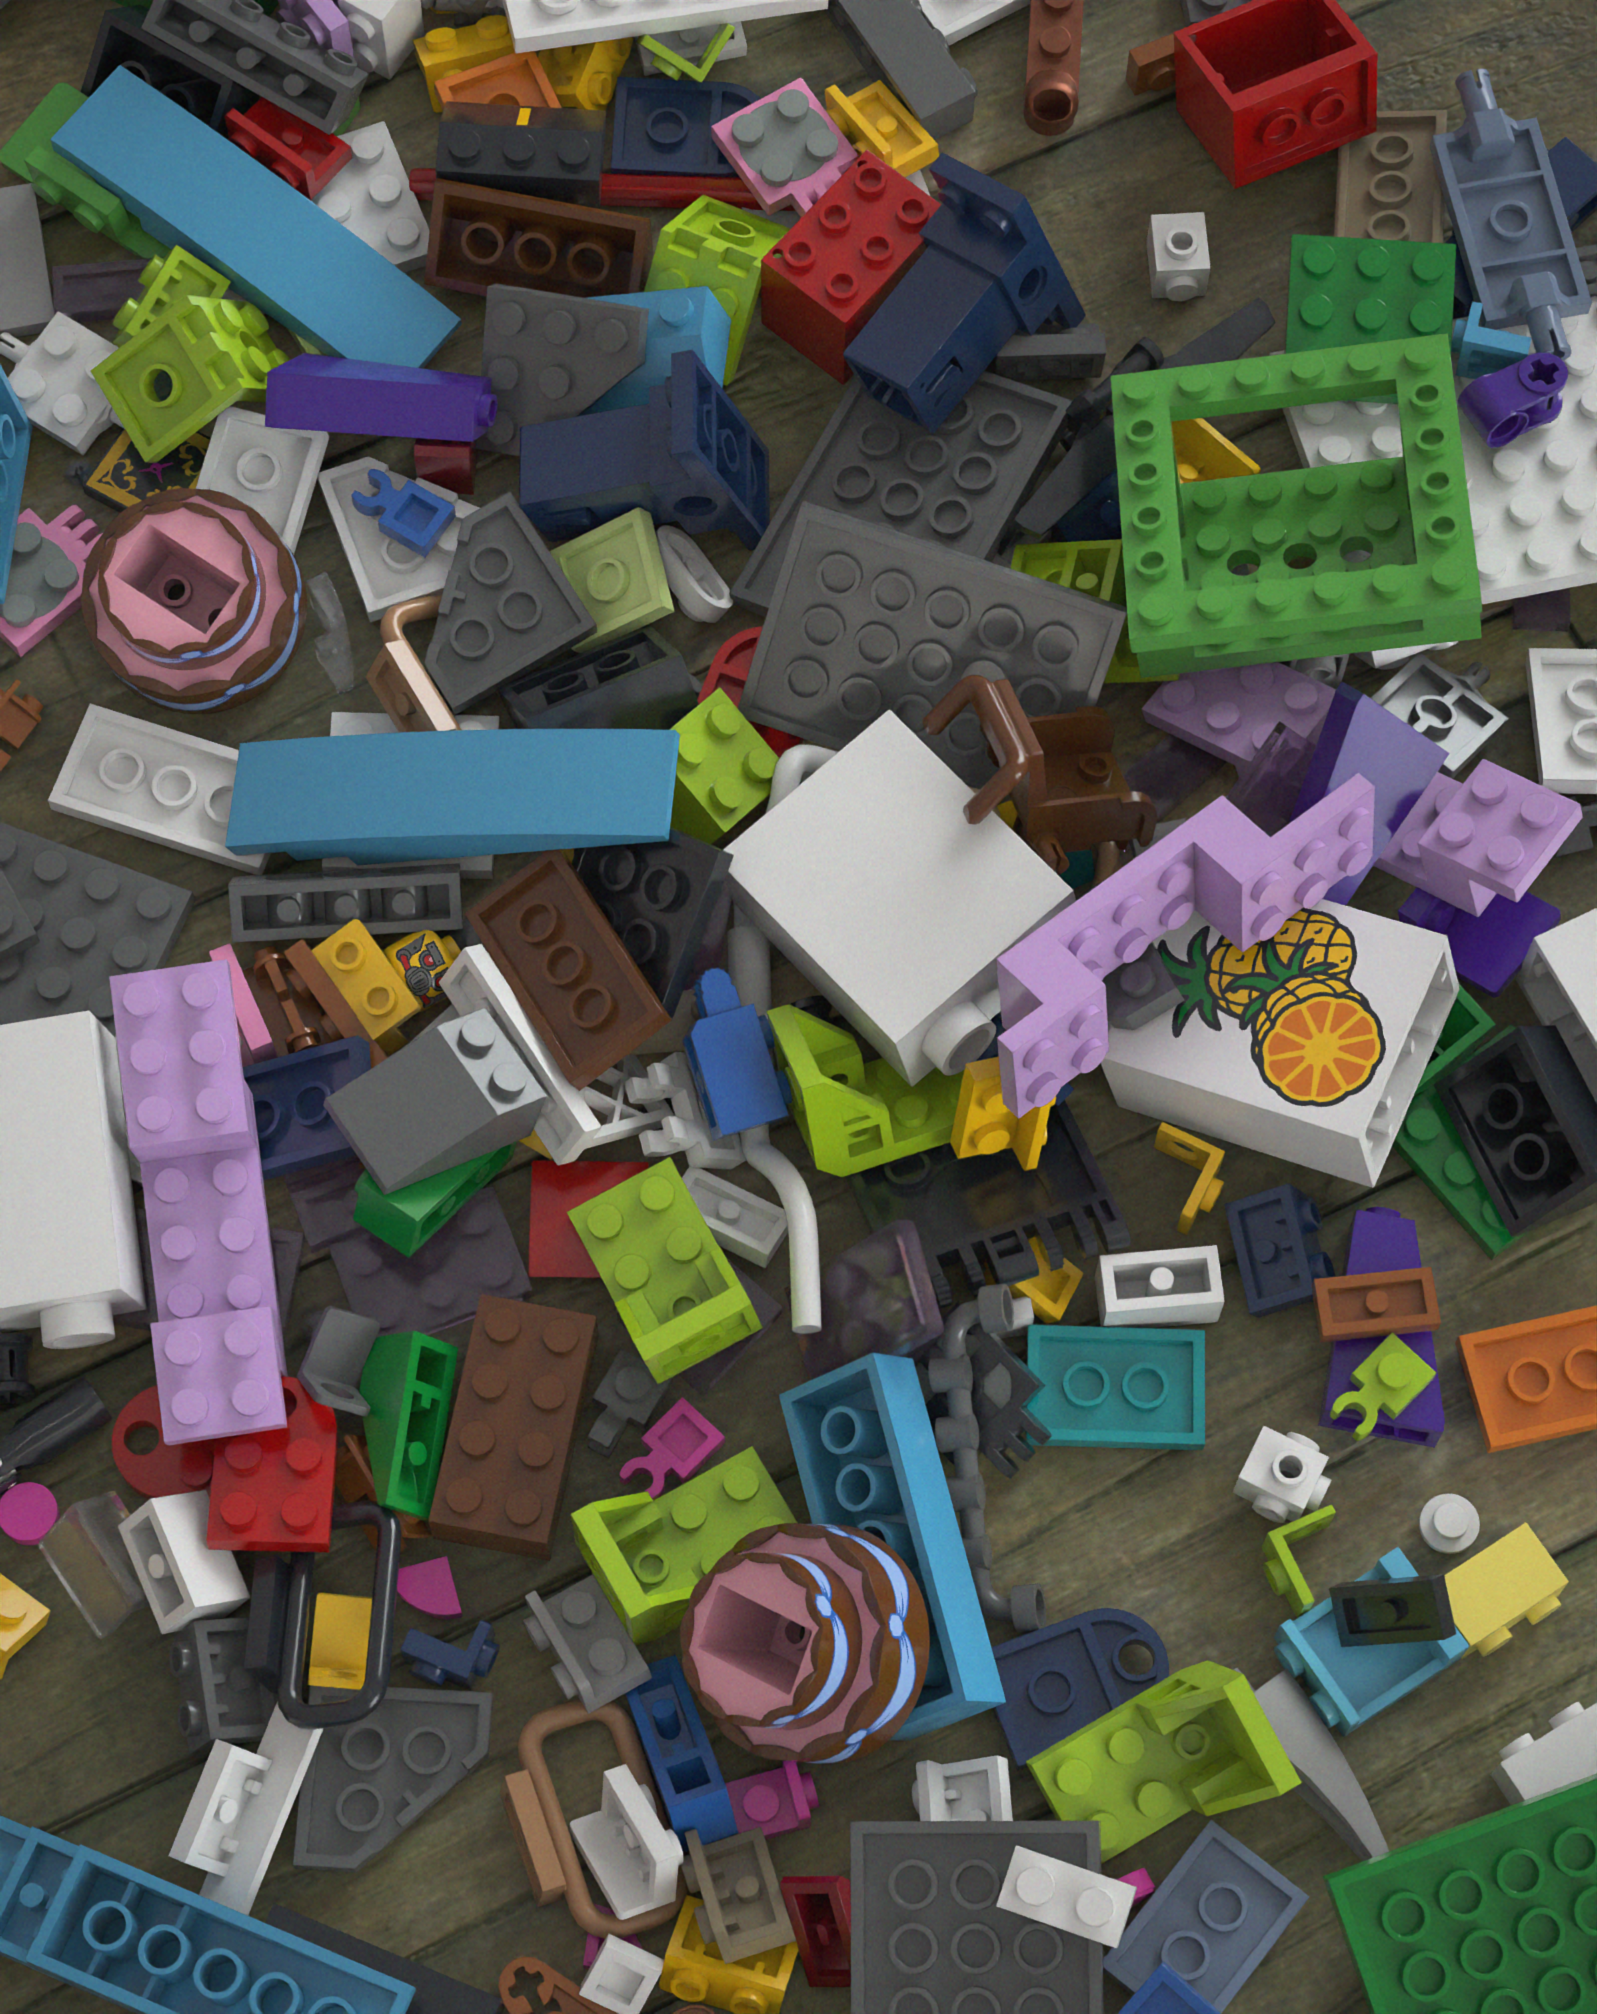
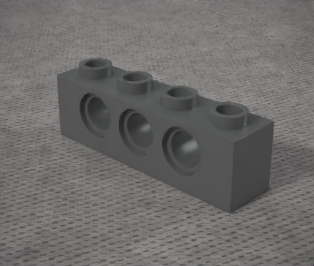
M460 863L233 876L228 885L232 943L330 937L354 919L360 920L370 934L463 929Z

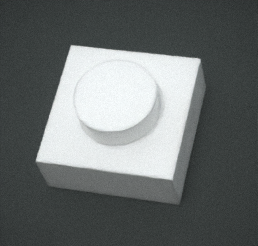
M608 1933L582 1981L579 1995L618 2014H639L662 1973L664 1960Z

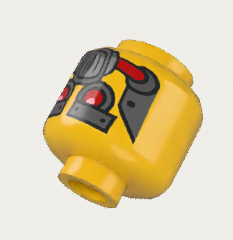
M431 930L413 932L383 950L387 959L420 1004L419 1012L425 1011L448 997L440 986L439 981L461 953L460 948L450 935L440 939Z

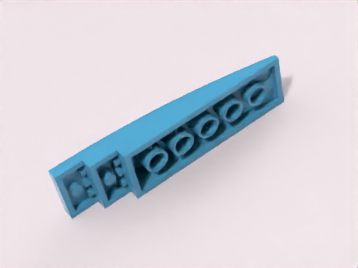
M121 65L112 72L50 139L53 151L95 178L98 185L121 199L124 208L140 219L142 230L170 249H173L176 245L180 246L230 280L231 283L228 286L230 290L328 356L424 368L462 325L461 318L324 210L243 150Z
M493 729L379 733L240 743L225 847L236 856L287 852L296 861L348 857L358 866L669 841L680 734L676 730Z
M0 1815V1955L136 2014H405L416 1991L414 1986L81 1844L77 1846L33 1826L29 1828Z

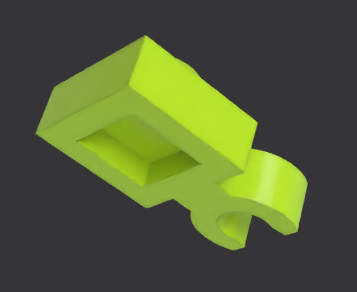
M1392 1332L1352 1373L1349 1380L1360 1391L1346 1392L1339 1396L1329 1416L1335 1420L1347 1409L1359 1411L1363 1417V1423L1356 1428L1352 1437L1356 1441L1363 1440L1373 1430L1377 1421V1412L1380 1409L1394 1420L1434 1379L1436 1372Z

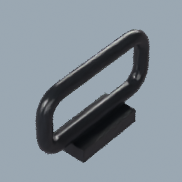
M359 1501L333 1506L331 1531L361 1525H373L377 1529L365 1680L360 1691L352 1698L315 1705H307L302 1701L301 1693L315 1552H291L289 1564L284 1562L278 1555L255 1559L244 1669L271 1693H277L278 1707L286 1721L300 1729L315 1730L348 1725L363 1720L377 1709L385 1697L390 1679L402 1534L400 1521L394 1511L378 1505L377 1501Z

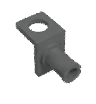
M328 1306L324 1311L320 1310L312 1313L305 1320L313 1331L308 1327H302L303 1337L309 1344V1348L296 1377L315 1402L367 1417L371 1407L355 1386L380 1329V1324L374 1318Z

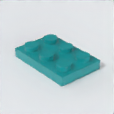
M1028 1325L1026 1366L1046 1386L1031 1400L1026 1408L1052 1435L1042 1446L1172 1450L1204 1449L1205 1330ZM1026 1431V1441L1030 1445H1041Z

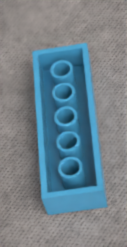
M871 1353L779 1394L812 1524L851 1526L869 1532L884 1541L902 1558L910 1569L924 1600L930 1638L926 1677L916 1705L905 1723L890 1740L910 1741L1006 1703L913 1359Z

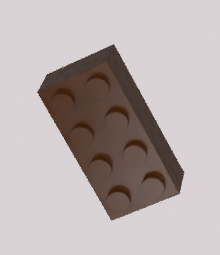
M480 1294L429 1517L433 1539L550 1561L599 1338L597 1316Z

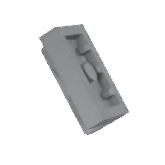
M593 1574L544 1602L541 1601L535 1590L524 1596L531 1616L524 1619L523 1623L539 1652L550 1647L558 1661L550 1669L567 1700L578 1695L588 1714L652 1678L647 1664Z

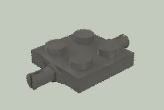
M1419 652L1378 690L1371 699L1449 752L1450 754L1438 772L1453 779L1500 733L1508 717L1486 702L1478 692V689L1490 679V671L1487 666L1478 673L1483 663H1472L1461 676L1442 669Z

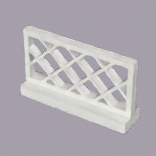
M482 944L465 947L439 981L440 986L461 1017L486 1008L547 1095L534 1130L558 1166L575 1161L584 1149L637 1135L646 1130L662 1128L661 1120L667 1116H675L665 1099L643 1104L649 1112L645 1114L622 1104L624 1092L627 1093L624 1082L631 1077H649L635 1055H626L616 1063L618 1066L617 1070L610 1067L596 1078L613 1087L611 1098L587 1086L580 1091L573 1087L566 1079L510 986ZM589 1107L608 1115L605 1125H600Z

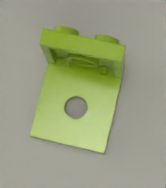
M702 195L661 229L644 292L708 286L731 318L723 384L727 386L734 380L761 288V259L791 228ZM775 254L774 257H775V258H781L782 255H781V254Z
M186 295L90 371L145 463H157L236 401L266 403L267 372L291 359L282 350L276 348L267 333L269 325L265 316L253 304L246 301ZM164 370L170 375L173 387L170 396L166 400L161 401L155 394L154 381L157 375Z

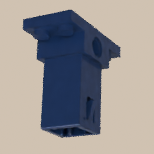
M943 152L929 168L940 189L937 195L942 204L919 232L927 249L843 353L846 362L869 398L931 433H934L1017 329L1032 336L1042 323L1050 326L1053 322H1056L1067 329L1077 328L1086 316L1026 197Z
M693 350L671 353V376L666 377L665 384L649 387V404L520 428L519 508L523 510L549 541L557 542L575 539L639 507L651 513L653 525L678 521L689 535L728 528L731 533L735 532L749 551L755 550L770 524L769 449Z

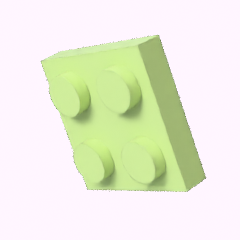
M639 507L549 551L597 625V633L571 647L572 650L578 653L633 632L675 612L651 513Z

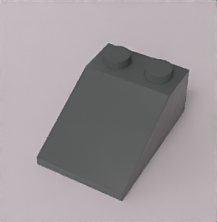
M482 1008L434 1027L325 1098L323 1106L382 1193L386 1195L531 1136L547 1095L486 1008Z

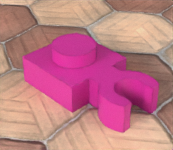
M682 1397L641 1438V1445L650 1454L647 1457H636L629 1460L620 1471V1481L626 1485L638 1474L650 1476L653 1483L645 1492L648 1491L654 1501L662 1496L665 1489V1479L671 1473L683 1484L686 1483L725 1444V1436Z

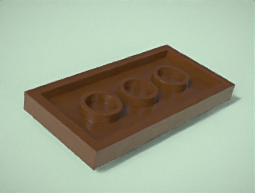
M561 849L546 850L464 913L566 1079L579 1091L672 1021L567 855Z

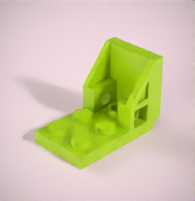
M790 1004L767 1011L768 1021L774 1037V1053L778 1071L782 1070L791 1090L792 1103L788 1105L818 1170L844 1177L950 1142L964 1070L947 1076L936 1066L911 1087L884 1058L863 1064L862 1054L851 1033Z
M671 1157L567 1212L615 1302L614 1304L633 1342L657 1384L668 1380L763 1328L750 1299L723 1251L718 1246Z
M753 1446L654 1501L648 1491L592 1502L571 1514L575 1544L635 1646L656 1640L681 1626L682 1618L689 1607L690 1596L695 1585L710 1572L717 1561L730 1551L741 1538L763 1527L784 1523H797Z
M1209 1660L1175 1672L1026 1761L1057 1821H1101V1864L1192 1809L1205 1816H1210L1281 1796L1302 1783L1244 1674Z

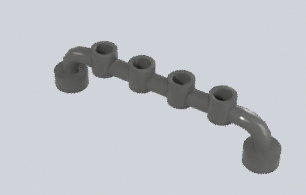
M1007 1284L987 1285L980 1287L978 1299L961 1304L949 1315L942 1333L943 1357L931 1358L929 1361V1380L932 1391L935 1394L947 1392L949 1416L936 1419L935 1438L940 1453L953 1452L955 1476L945 1478L954 1512H959L961 1537L981 1611L995 1620L1013 1622L1018 1634L1031 1633L1046 1627V1603L1041 1585L1039 1583L1014 1585L1011 1591V1598H1005L995 1592L990 1578L992 1549L990 1539L985 1531L983 1509L986 1502V1493L983 1478L979 1474L977 1457L979 1428L972 1410L970 1390L973 1384V1372L970 1358L966 1354L965 1337L968 1329L980 1322L986 1334L1011 1331L1014 1324V1308L1011 1292Z

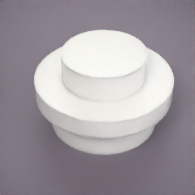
M1456 1494L1435 1496L1426 1503L1419 1517V1529L1424 1541L1431 1548L1441 1553L1455 1554L1466 1550L1475 1541L1479 1532L1480 1521L1476 1509L1467 1499Z

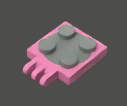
M801 77L711 126V138L768 216L791 204L799 216L802 217L859 158L854 148Z
M77 505L68 507L48 525L30 508L18 516L5 603L0 604V637L20 657L81 608L83 573L86 561L93 546L103 533L96 536L99 532V526L92 519L83 521L85 513Z

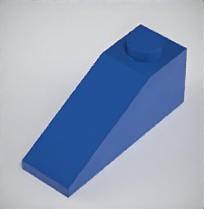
M676 1655L647 1664L652 1678L625 1693L667 1819L680 1842L682 1852L689 1851L684 1832L693 1829L697 1830L702 1846L738 1834L727 1787Z

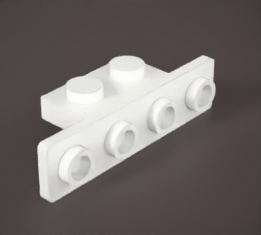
M278 1701L256 1754L224 1741L215 1740L169 1853V1856L208 1871L199 1893L200 1896L247 1916L323 1731V1728L315 1730L300 1729L289 1723L280 1711Z

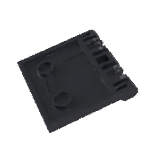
M1065 1100L1059 1106L1055 1104L1050 1107L1046 1125L1047 1142L1041 1147L1036 1169L1024 1171L1013 1148L1003 1149L993 1154H979L958 1159L949 1142L845 1176L891 1279L897 1300L907 1320L930 1313L928 1297L919 1278L920 1275L925 1274L929 1289L939 1309L950 1306L953 1302L951 1286L948 1279L944 1277L941 1268L960 1262L966 1286L972 1295L977 1297L980 1287L986 1286L983 1271L976 1258L985 1254L989 1270L996 1284L1011 1286L1039 1276L1038 1264L1028 1242L1030 1238L1036 1237L1040 1253L1050 1272L1063 1268L1064 1254L1060 1243L1055 1239L1054 1230L1070 1225L1076 1247L1085 1260L1096 1257L1099 1253L1096 1239L1087 1220L1090 1218L1093 1220L1096 1233L1107 1253L1131 1245L1125 1220Z

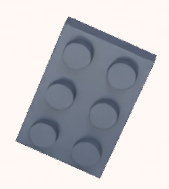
M1210 1820L1124 1931L1118 1948L1112 1947L1103 1958V1973L1133 1996L1158 1966L1165 1962L1222 2013L1309 1899V1896L1217 1823Z

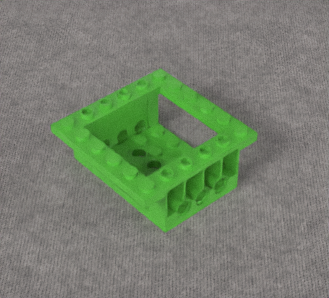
M1448 333L1111 376L1129 641L1131 652L1137 654L1141 678L1482 638L1480 621L1482 598ZM1397 394L1403 457L1181 484L1172 421ZM1356 550L1366 551L1371 554L1368 559L1362 562L1355 563L1343 559L1346 554ZM1298 557H1308L1315 561L1311 566L1304 569H1293L1287 566L1291 560ZM1241 564H1253L1259 567L1257 571L1247 576H1238L1231 573L1236 566Z

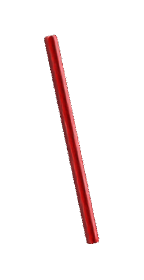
M414 168L411 170L409 188L410 191L414 192L417 200H433L436 168ZM606 173L602 175L600 205L687 208L700 196L706 195L739 209L744 207L751 210H764L740 177ZM790 204V205L786 206L785 208H783V209H781V210H779V211H796V210H795L794 207Z

